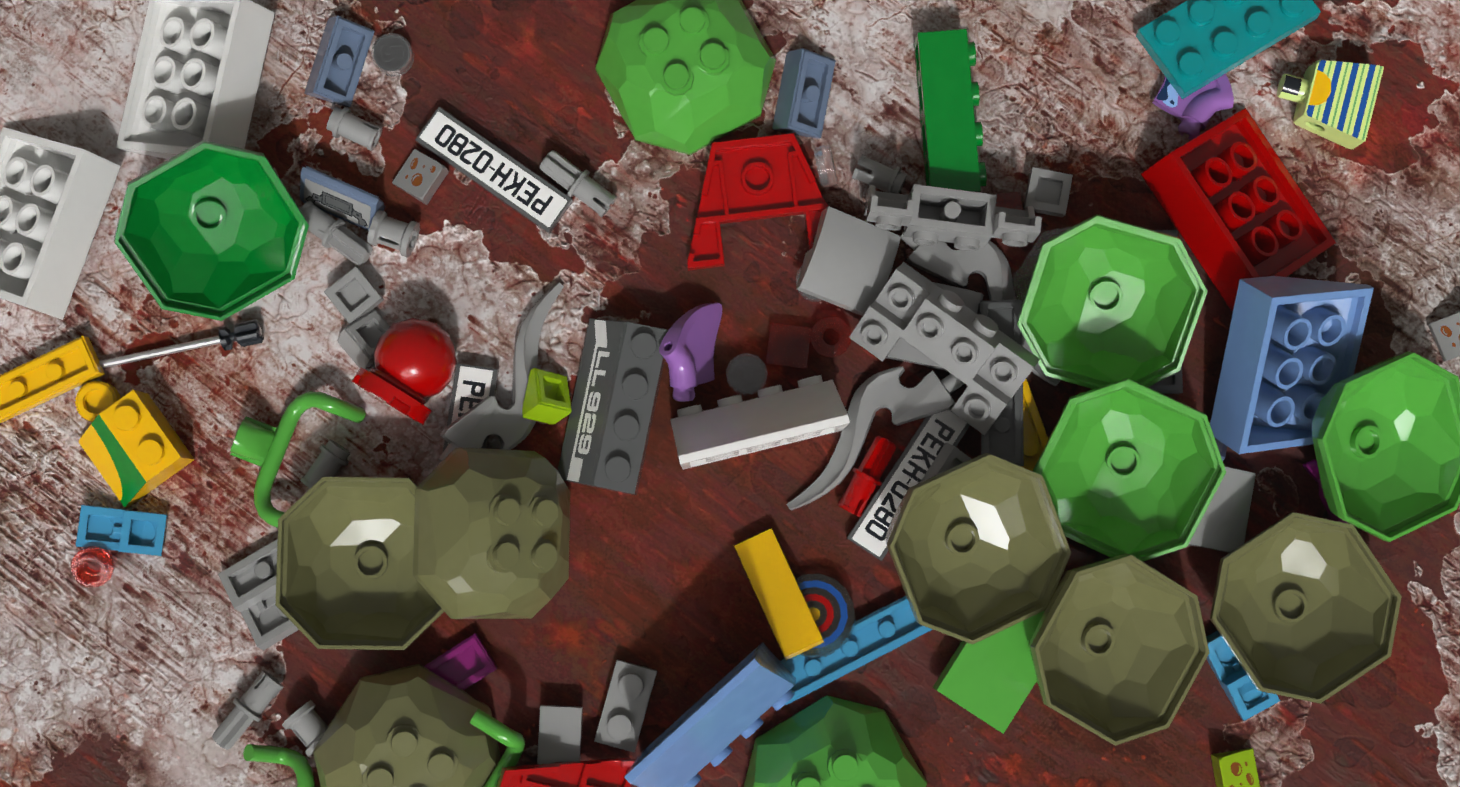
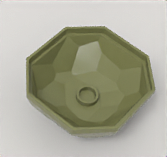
M458 447L415 489L413 576L450 619H531L555 596L569 579L571 492L558 471L545 457L535 451Z
M989 453L977 456L910 487L895 511L885 537L887 548L916 622L970 644L982 641L1046 610L1071 555L1044 477Z
M322 477L278 519L275 605L317 649L405 650L444 613L443 609L413 576L415 489L418 486L410 478Z
M1291 512L1221 558L1210 619L1258 691L1321 704L1391 657L1402 596L1354 525Z
M1127 553L1066 571L1029 642L1035 675L1044 705L1115 746L1169 728L1209 655L1198 596Z
M421 664L360 677L313 749L320 786L484 787L501 759L498 741L470 724V721L478 709L492 716L491 709L488 705Z

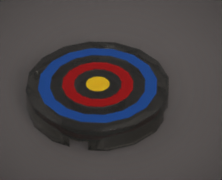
M822 574L801 575L795 579L823 637L824 643L799 655L808 658L826 657L834 653L835 650L839 649L850 639L856 623L855 605L847 589L834 578Z

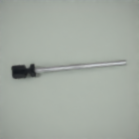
M256 319L236 323L232 332L227 326L219 327L218 336L99 361L102 368L220 343L226 351L233 349V342L235 341L241 347L262 343L264 340L262 334L263 327Z

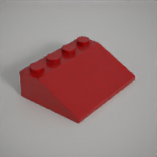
M1246 108L1172 151L1141 173L1231 311L1234 309L1240 279L1267 276L1287 277L1336 243Z

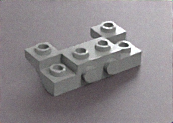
M913 184L909 195L875 191V186L869 185L864 215L867 216L866 221L876 222L875 226L877 228L900 230L901 226H904L903 237L913 238V242L916 244L933 246L937 245L938 241L954 243V248L964 251H976L979 249V246L985 247L990 238L1002 239V243L1008 246H1027L1028 242L1033 243L1040 234L1042 217L1035 216L1034 206H1027L1025 210L996 207L997 195L918 184Z
M905 262L894 271L876 300L869 306L849 336L850 339L882 362L889 355L898 340L902 338L965 383L968 387L950 411L983 435L987 433L1040 360L1001 332L998 325L991 318L982 314L977 315L964 305L963 300L956 293L942 290Z

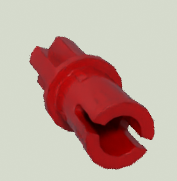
M882 436L875 437L859 468H853L852 471L855 473L845 493H843L840 501L837 503L839 507L859 518L861 517L877 485H882L879 479L896 450V445Z

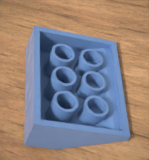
M1280 276L1240 279L1210 422L1214 437L1238 454L1313 444L1312 420L1320 401L1335 383L1354 374L1374 288L1366 284Z
M762 642L645 748L624 778L630 784L638 787H695L702 779L698 774L699 771L709 762L714 767L719 765L733 751L729 746L731 742L740 734L745 739L750 737L764 723L760 718L763 713L771 706L778 711L795 695L791 688L795 685L796 678Z

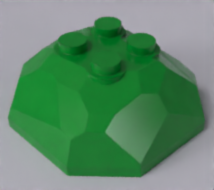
M202 140L127 183L114 242L161 309L222 321L295 279L309 224L264 153Z

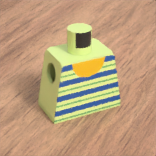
M1317 60L1306 69L1304 78L1284 73L1278 85L1277 97L1297 102L1293 117L1295 125L1345 148L1354 149L1366 141L1384 66Z

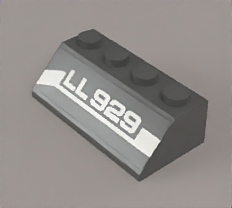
M589 319L571 405L572 412L569 414L558 466V473L563 481L637 496L665 359L659 352V347L668 330L625 321Z

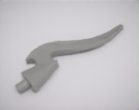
M901 235V239L914 250L906 260L912 266L959 288L967 286L969 275L978 273L985 279L990 300H1015L1009 263L1002 251L990 240L985 247L979 246V249L976 251H964L959 249L953 250L942 241H938V244L933 246L919 245L913 242V238ZM1023 336V347L1032 353ZM1038 363L1031 371L1053 386H1056L1061 381L1045 376Z
M560 282L556 283L542 295L530 309L520 326L514 348L511 405L507 409H503L498 405L495 396H487L447 426L439 435L449 443L438 459L440 462L455 448H481L485 438L491 434L500 439V449L511 450L531 432L536 421L523 418L522 407L530 370L537 368L538 346L542 326L552 304L564 288Z
M903 366L879 372L868 378L854 393L847 412L850 423L842 430L828 465L805 491L787 504L789 509L792 511L817 500L843 481L855 465L875 413L879 409H889L892 413L893 424L897 426L950 410L955 405L950 394L965 383L952 374H949L940 381L932 370L916 387L906 388L900 383V376L905 371Z

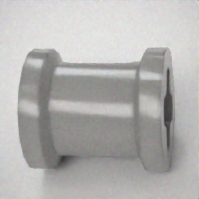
M378 210L369 228L367 242L373 246L381 244L399 250L401 256L409 257L417 243L420 224L415 221L406 223L388 217L386 212Z
M312 700L300 707L282 724L285 730L291 729L305 745V753L308 757L313 755L314 747L328 727L314 710L315 703Z

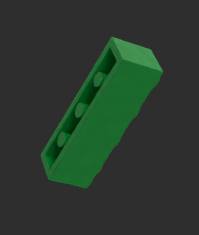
M967 29L919 32L914 41V54L926 186L980 193L981 187L986 186L987 174L985 162H978L977 146L983 145V129L981 121L975 122L974 106H979L980 100L978 82H971L970 66L976 65L974 41L968 42Z

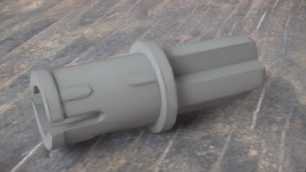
M552 150L542 160L540 169L568 190L567 195L570 198L573 195L598 213L601 218L611 208L609 206L613 205L616 201L617 196L611 194L590 178L588 170L582 172L558 152Z
M311 201L306 202L300 208V211L308 221V231L322 240V246L334 248L359 266L366 263L373 251L372 246L347 229L346 222L342 219L336 221L316 207Z
M262 670L242 697L233 700L236 706L215 730L212 739L220 747L226 750L231 749L254 720L260 722L262 719L261 713L284 686L268 672Z

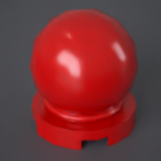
M417 318L393 323L378 340L374 350L375 368H371L368 371L360 367L352 382L367 392H371L386 401L385 403L416 422L424 425L432 410L424 406L426 403L425 399L439 394L452 380L457 366L454 344L449 334L436 323Z

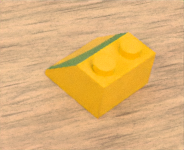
M137 390L130 391L98 414L78 441L124 508L130 507L195 460L150 395Z

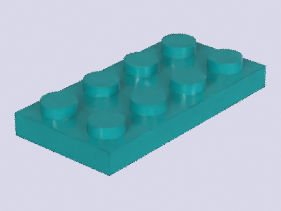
M1187 0L1138 29L1136 37L1181 99H1184L1316 20L1321 11L1313 0Z

